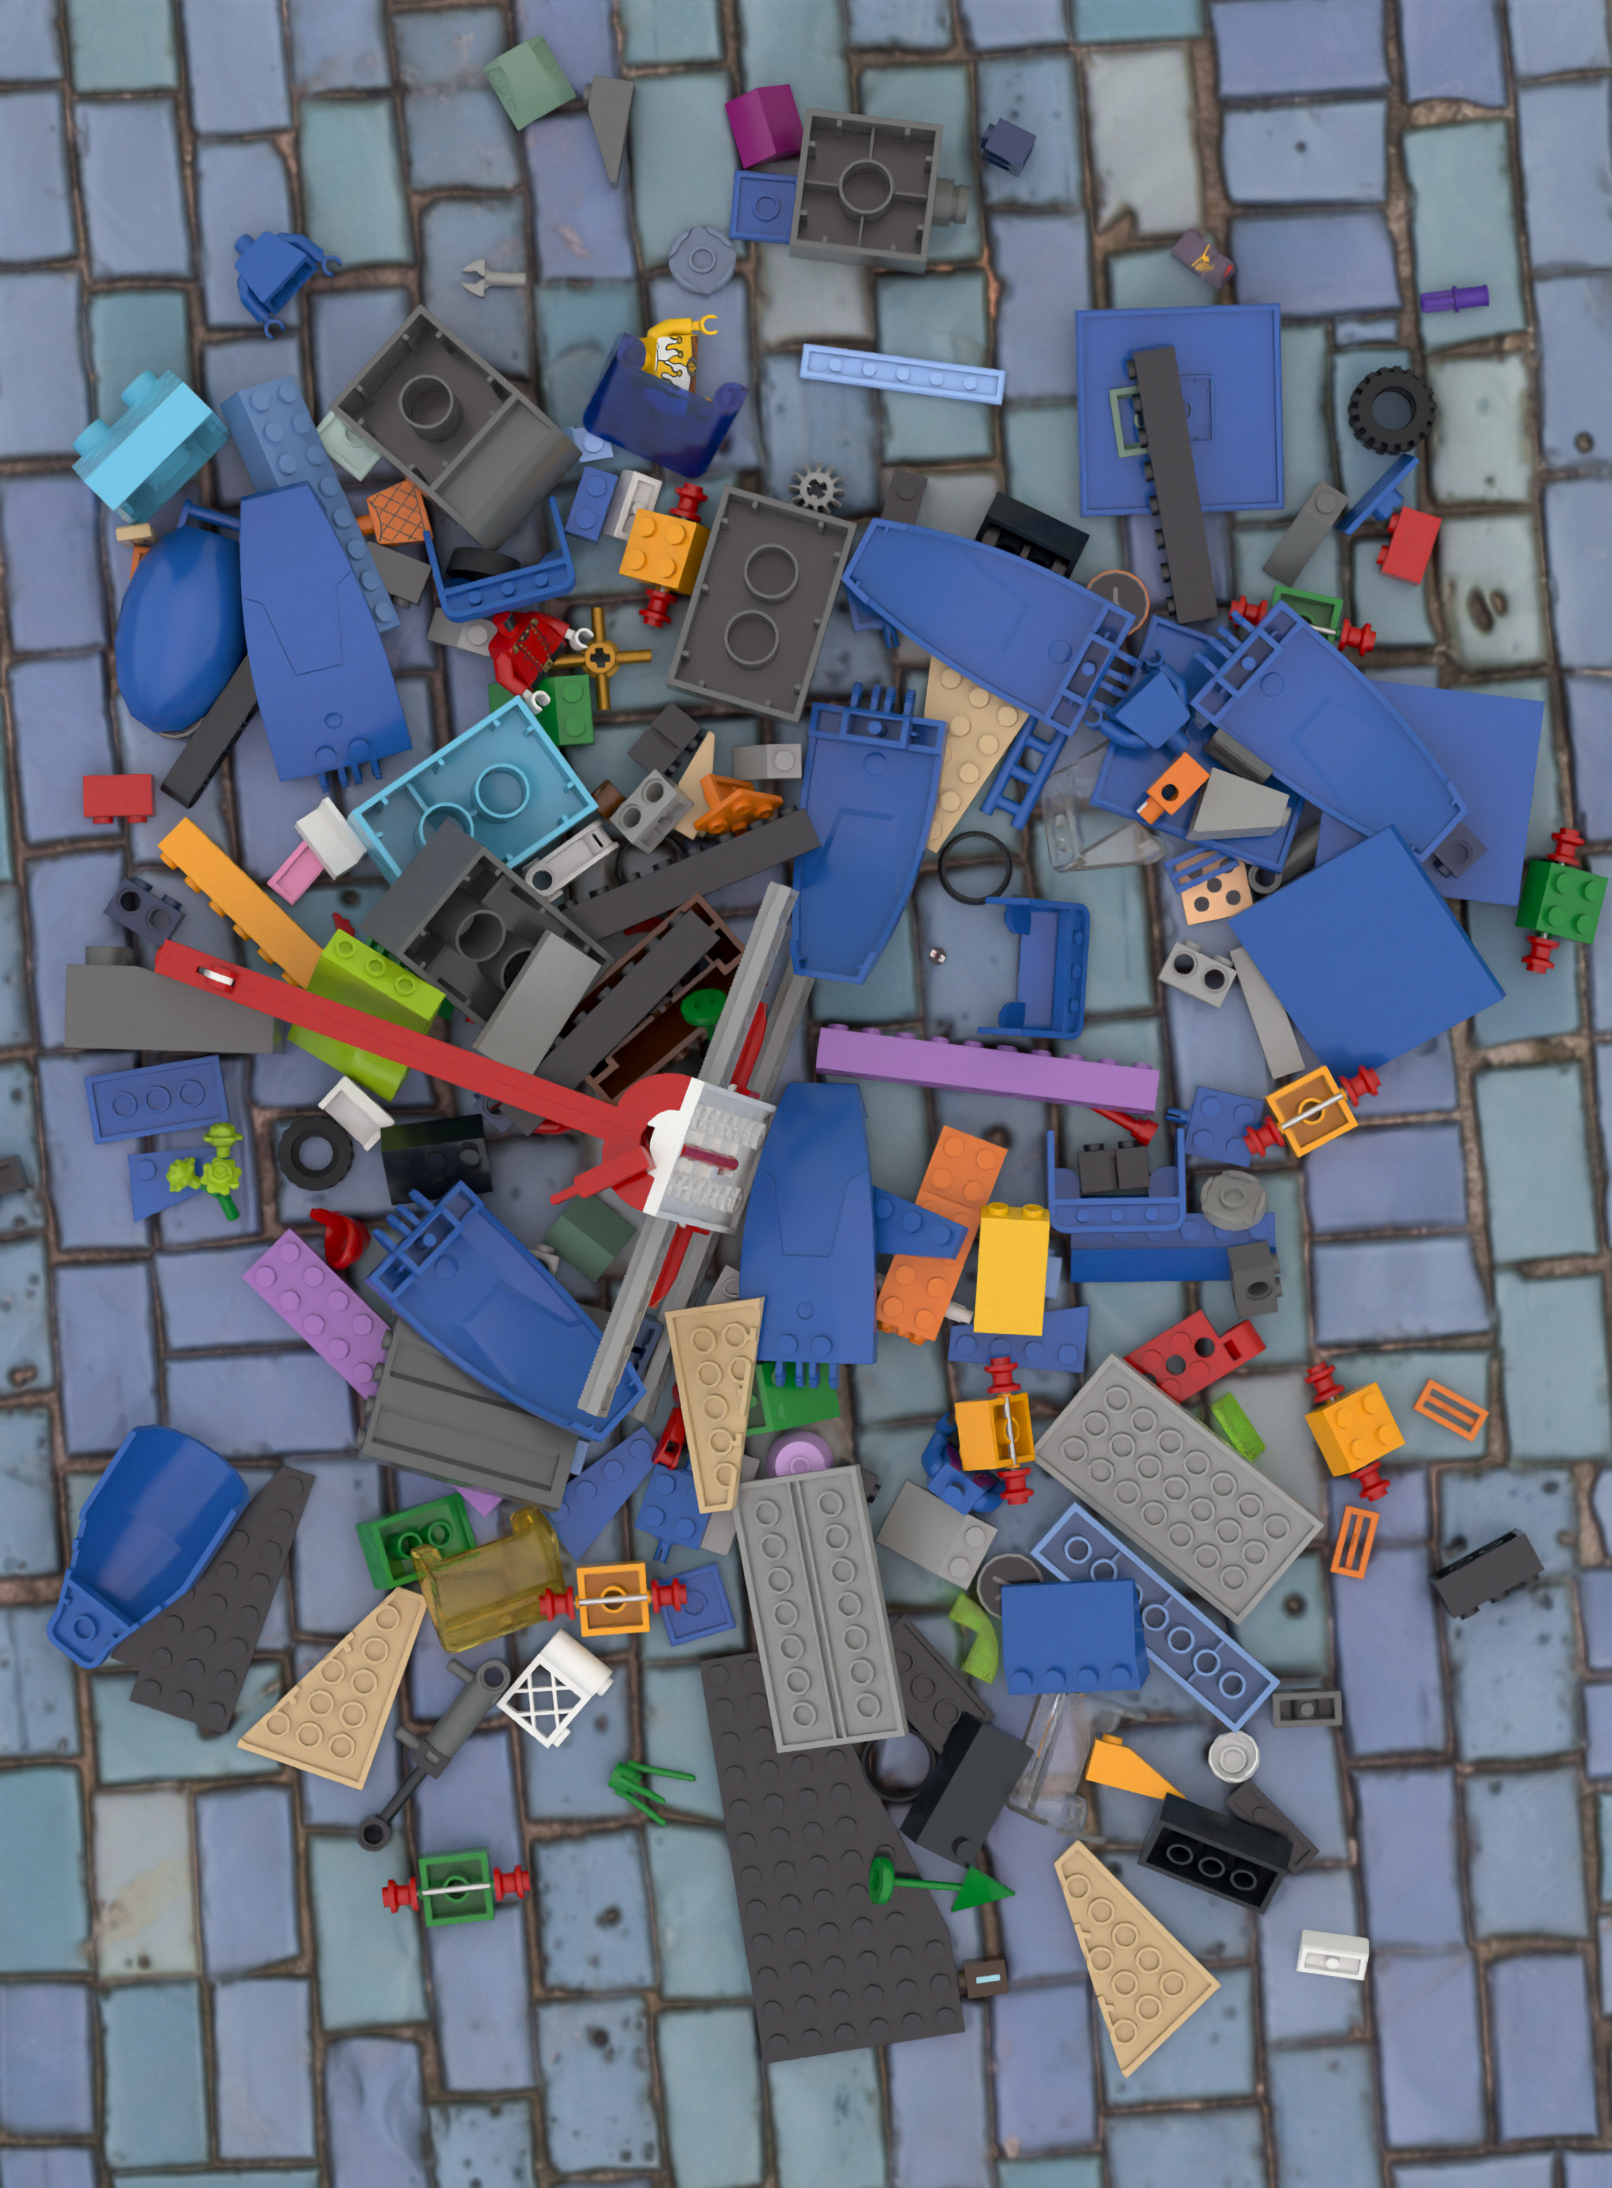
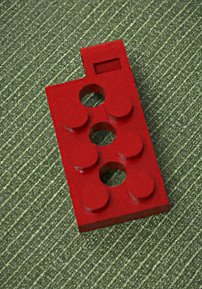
M1201 1308L1122 1358L1141 1374L1150 1373L1155 1376L1157 1386L1177 1403H1181L1265 1350L1267 1346L1249 1318L1233 1326L1219 1337ZM1203 1337L1211 1339L1215 1345L1214 1352L1208 1356L1200 1355L1195 1348V1343L1198 1339ZM1173 1355L1181 1356L1186 1362L1185 1370L1179 1374L1170 1372L1166 1365L1169 1357Z

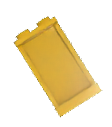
M993 1202L988 1206H981L973 1318L974 1332L1042 1336L1050 1229L1049 1209H1043L1042 1206L1036 1204H1027L1023 1207H1009L1001 1202Z

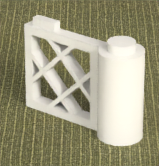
M560 1628L496 1705L545 1747L549 1748L552 1743L558 1747L571 1732L567 1725L595 1693L602 1696L614 1682L609 1677L613 1671L565 1630ZM539 1664L551 1673L552 1685L533 1686L532 1672ZM556 1678L559 1679L563 1684L557 1685ZM527 1679L528 1687H520ZM570 1689L581 1698L574 1707L559 1708L558 1690ZM552 1691L554 1709L535 1710L534 1692ZM529 1692L530 1710L517 1711L507 1703L514 1693ZM568 1713L566 1717L562 1721H560V1714ZM555 1714L556 1728L549 1736L537 1728L536 1715ZM524 1716H531V1722Z

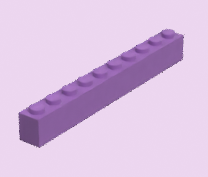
M828 1024V1028L821 1027L815 1068V1073L1147 1116H1153L1155 1112L1160 1071L1152 1070L1153 1065L1147 1063H1132V1067L1119 1066L1118 1060L1100 1058L1098 1063L1085 1061L1084 1056L1077 1054H1065L1064 1058L1051 1057V1052L1045 1050H1031V1054L1017 1053V1048L1013 1046L998 1045L997 1050L983 1048L984 1044L980 1042L964 1041L963 1045L949 1044L950 1039L943 1037H930L929 1041L916 1040V1035L905 1032H897L895 1037L884 1036L881 1030L873 1028H862V1033L848 1031V1026L841 1024Z

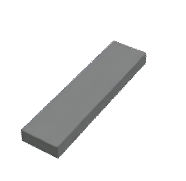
M1242 946L1228 951L1234 969L1238 971L1236 975L1272 1080L1306 1069L1285 1008L1245 948Z

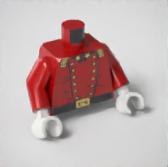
M509 610L494 615L492 622L498 631L488 644V651L493 659L495 679L513 696L520 695L525 700V704L532 714L536 715L542 711V708L536 704L535 700L540 705L546 706L550 703V697L544 691L533 692L567 645L563 640L564 637L569 639L571 648L576 651H582L588 648V646L581 644L578 636L582 635L586 639H591L594 635L587 628L574 631L569 628L570 624L550 614L529 610L526 613L515 611L510 613Z

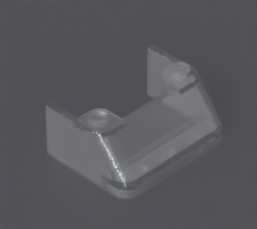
M1091 1692L1037 1694L1022 1739L1035 1752L1005 1803L1011 1811L1066 1837L1104 1845L1106 1838L1084 1828L1089 1813L1088 1804L1084 1798L1075 1794L1096 1731L1102 1733L1113 1732L1118 1727L1122 1716L1146 1722L1148 1715Z

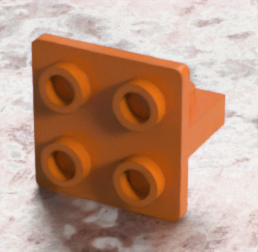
M707 774L699 781L704 791V799L711 810L696 820L693 825L695 830L719 835L734 832L737 837L748 832L747 825L763 818L768 819L774 814V810L784 804L781 796L757 792L752 782Z

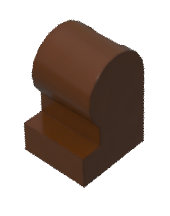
M606 779L590 794L599 806L596 811L609 825L612 824L610 818L618 810V807L627 800L609 779Z

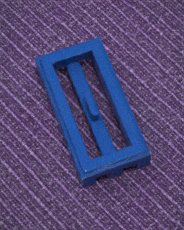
M1202 846L1163 863L1177 894L1240 865L1236 859L1217 853L1176 873L1174 872L1173 866L1209 850ZM1222 858H1228L1230 863L1180 885L1179 878Z

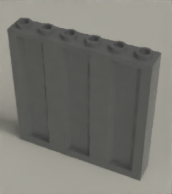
M577 1303L600 1331L604 1333L611 1312ZM391 1308L390 1316L395 1319L392 1330L386 1329L383 1336L381 1349L386 1350L383 1363L377 1362L373 1373L372 1382L377 1383L374 1396L368 1395L364 1406L363 1415H367L368 1419L365 1429L359 1428L354 1447L359 1449L357 1458L556 1513L562 1504L579 1435L522 1409L470 1377L433 1348Z

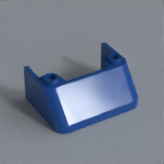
M555 496L548 499L561 549L547 553L541 559L540 564L470 582L463 577L444 580L430 531H423L443 613L448 620L454 623H464L564 596L574 589L577 581L575 568Z
M986 897V904L1006 906L1004 919L1009 931L1013 934H1021L1017 1002H1007L999 1012V1028L978 1027L977 1033L1077 1039L1082 1033L1084 1026L1090 914L1087 907L1080 903L1033 898Z
M1177 1128L1174 1132L1175 1166H1164L1155 1169L1149 1177L1150 1187H1148V1194L1080 1195V1180L1076 1173L1067 1168H1055L1054 1130H1047L1045 1134L1046 1194L1051 1227L1062 1234L1173 1232L1179 1229L1186 1219L1184 1128Z

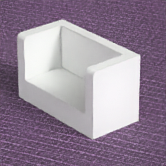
M347 1075L318 1104L322 1110L329 1113L358 1140L367 1152L371 1151L381 1140L380 1127L394 1126L398 1122Z

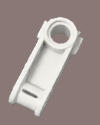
M599 818L542 860L537 857L522 868L524 873L520 877L551 903L564 893L561 889L603 860L620 845L618 842L611 840L601 826L603 822ZM592 835H595L598 838L603 847L599 846V844L596 842ZM539 872H547L552 877V884L546 890H538L533 885V878Z

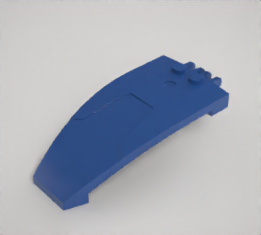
M308 480L242 496L240 502L239 534L245 636L254 689L280 782L317 774L322 792L327 793L330 792V782L325 772L337 769L339 783L342 785V788H347L350 785L345 767L351 766L356 785L363 784V774L358 764L367 761L371 762V771L375 779H383L378 759L413 749L412 739L378 627L352 564L327 515V509Z
M874 517L841 578L866 605L873 608L884 619L938 660L983 689L1070 737L1074 736L1090 705L1105 713H1108L1114 707L1107 702L1094 698L1099 687L1108 690L1118 698L1126 696L1127 692L1104 680L1107 674L1128 686H1131L1134 681L1129 675L1111 668L1115 657L1117 656L1125 660L1127 664L1133 667L1141 668L1143 661L1120 649L1138 615L1044 566L1000 548L963 536L919 525Z
M1281 599L1272 606L1255 627L1234 609L1230 614L1233 620L1238 625L1247 629L1249 633L1240 642L1229 629L1221 625L1216 631L1236 648L1231 653L1213 636L1207 640L1214 650L1226 657L1225 661L1218 668L1211 663V660L1205 654L1197 651L1194 657L1213 674L1190 699L1189 704L1214 726L1223 730L1274 769L1271 773L1273 776L1341 822L1368 837L1393 823L1417 860L1423 863L1469 812L1452 781L1447 777L1427 747L1383 694L1341 652Z
M856 681L852 690L850 707L817 702L812 704L808 730L809 742L799 810L806 808L822 847L794 858L793 889L800 893L792 909V939H789L795 975L864 985L900 921L925 856L938 801L950 723L942 720L914 717L916 691L913 689H908L905 695L903 714L893 713L897 692L896 688L892 686L887 688L883 712L880 711L883 686L875 684L871 693L870 710L862 709L860 706L864 691L863 683Z
M789 1082L773 1118L756 1169L742 1241L739 1300L765 1296L756 1360L776 1361L775 1382L777 1387L785 1386L787 1379L786 1362H796L795 1382L797 1387L802 1388L806 1384V1362H809L810 1388H818L820 1383V1363H829L828 1381L830 1388L838 1389L840 1364H874L878 1360V1328H876L877 1257L874 1196L865 1121L868 1115L858 1083Z
M462 1180L455 1182L434 1205L420 1192L413 1189L409 1193V1197L426 1214L419 1220L406 1206L399 1204L395 1208L397 1214L412 1228L411 1230L395 1215L390 1213L386 1217L388 1225L402 1239L396 1245L384 1231L376 1228L372 1232L374 1239L380 1243L388 1254L363 1281L425 1341L470 1377L509 1402L558 1427L597 1443L602 1442L647 1393L631 1361H627L620 1383L616 1386L607 1418L597 1417L577 1408L578 1401L581 1398V1394H583L582 1390H584L585 1382H587L586 1378L589 1377V1370L592 1369L591 1366L593 1361H595L596 1353H598L597 1349H599L600 1341H602L604 1336L603 1333L552 1274L484 1206L485 1203Z

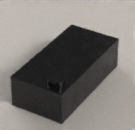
M966 1711L899 1830L915 1844L968 1869L1035 1750L1018 1737Z
M1167 1792L1144 1837L1137 1864L1264 1915L1287 1872L1294 1843Z

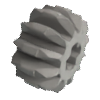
M817 461L816 472L812 473L810 466L806 463L803 465L805 477L797 472L793 473L792 478L801 485L788 486L789 492L800 493V495L790 500L792 505H798L803 502L802 508L813 509L812 511L818 512V509H822L823 513L831 516L829 504L836 509L842 507L840 501L833 498V496H846V490L834 488L843 483L844 478L843 476H837L831 480L830 477L835 471L834 466L828 467L824 474L821 473L822 462ZM816 483L819 487L825 486L827 491L823 490L824 497L818 499L816 495L809 496L807 491H811L810 485Z

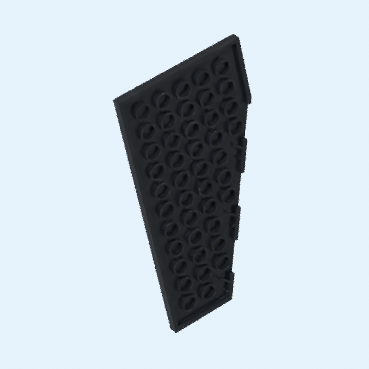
M759 1651L699 1660L764 2064L965 2032L949 1928L929 1890L894 1886L888 1903L874 1905L870 1900L869 1874L872 1862L878 1856L887 1857L892 1862L895 1878L923 1879L883 1802L865 1782L861 1769V1760L853 1744L777 1753Z

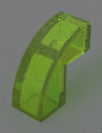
M959 1590L948 1613V1618L977 1632L960 1666L961 1670L992 1684L999 1661L998 1641L994 1628L981 1606L970 1596Z

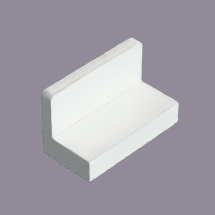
M329 797L323 799L316 810L297 821L294 826L334 881L361 864L367 853V848Z

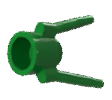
M629 1759L627 1764L619 1761L607 1786L615 1789L614 1794L625 1798L661 1826H665L666 1821L632 1795L636 1791L660 1804H664L666 1801L662 1796L639 1785L642 1775L638 1774L637 1771L691 1782L696 1780L695 1775L643 1765Z

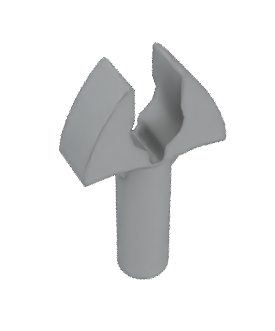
M485 259L475 261L462 269L463 273H478L482 278H485L477 284L461 283L468 292L480 298H485V290L490 286L524 287L527 284L525 273L490 272L486 268Z

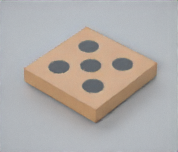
M1209 851L1196 855L1175 865V870L1178 872L1218 852ZM1227 857L1222 858L1179 878L1180 885L1187 883L1230 862ZM1237 860L1240 866L1180 893L1187 926L1231 917L1253 904L1244 862Z

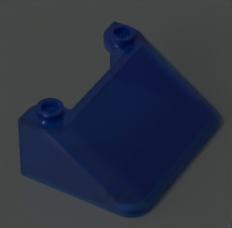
M626 332L617 334L582 416L584 428L593 436L684 477L697 478L702 476L710 466L740 411L749 388L735 382L725 383L716 390L712 401H709L641 370L646 358L645 345L639 338Z

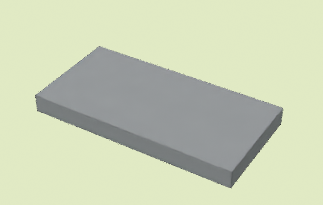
M546 929L472 1047L494 1061L533 1075L602 965Z

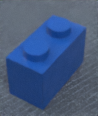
M585 465L564 530L566 535L599 544L619 482L617 475Z

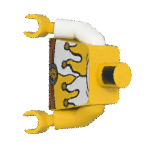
M705 315L699 321H692V318L663 320L648 330L647 337L637 338L634 342V349H626L624 351L622 364L625 369L632 370L633 386L642 390L644 396L656 409L686 415L687 412H690L699 421L708 420L712 416L702 414L699 410V405L713 406L714 402L711 399L702 398L696 403H691L689 400H695L699 335H693V331H700L701 334L707 336L716 334L719 330L707 331L704 327V322L706 319H717V316Z

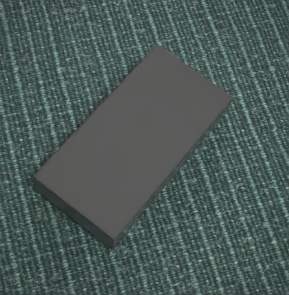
M1220 728L1203 747L1204 752L1233 774L1260 785L1274 771L1269 765Z

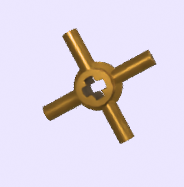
M604 607L591 608L592 633L594 637L592 641L586 644L588 648L582 650L581 654L559 655L550 669L582 667L586 674L595 679L597 711L611 710L609 678L618 671L621 664L651 663L652 651L651 649L619 651L613 642L606 639ZM603 650L605 656H610V662H605V667L598 668L596 662H591L592 656H597L596 651Z

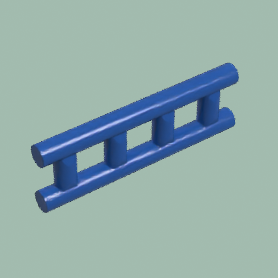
M1032 715L1028 717L1015 737L980 808L981 812L989 816L993 815L996 807L1013 815L1014 818L1010 826L1020 831H1023L1069 737L1057 730L1050 743L1033 735L1032 733L1039 719ZM1026 746L1044 755L1036 773L1017 765ZM1011 777L1029 785L1021 804L1002 795Z

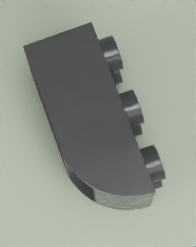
M421 304L328 406L347 429L483 549L494 552L502 546L583 455L567 435L537 406Z

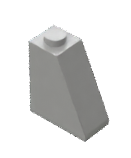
M1213 767L1208 772L1210 777L1202 784L1185 839L1198 841L1273 835L1280 826L1285 827L1291 808L1287 807L1290 795Z

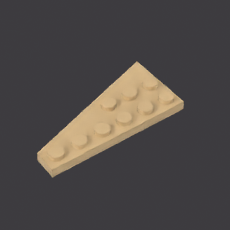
M765 1296L674 1309L665 1312L700 1514L736 1508Z

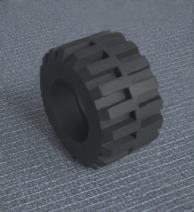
M1401 366L1379 368L1378 371L1368 374L1353 391L1347 411L1350 415L1348 423L1350 428L1353 427L1354 437L1357 440L1360 439L1364 443L1363 447L1366 449L1372 448L1376 450V454L1380 455L1390 453V456L1401 452L1406 453L1417 446L1431 431V427L1436 419L1434 414L1437 409L1436 401H1433L1432 397L1434 392L1431 387L1428 388L1426 386V380L1422 376L1419 378L1414 374V370L1408 368L1406 371L1401 369ZM1384 392H1396L1402 395L1410 404L1411 419L1400 430H1389L1382 427L1373 416L1372 405L1374 400Z

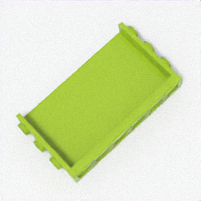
M339 928L321 953L306 991L428 1035L446 996L440 990ZM292 1024L286 1038L390 1103L408 1078L412 1069Z

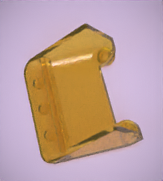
M526 1506L514 1512L510 1518L512 1534L443 1560L441 1553L434 1545L424 1544L410 1549L412 1564L439 1643L446 1652L459 1653L547 1620V1615H540L539 1595H545V1588L550 1587L554 1594L565 1593L566 1589L557 1534L540 1509Z

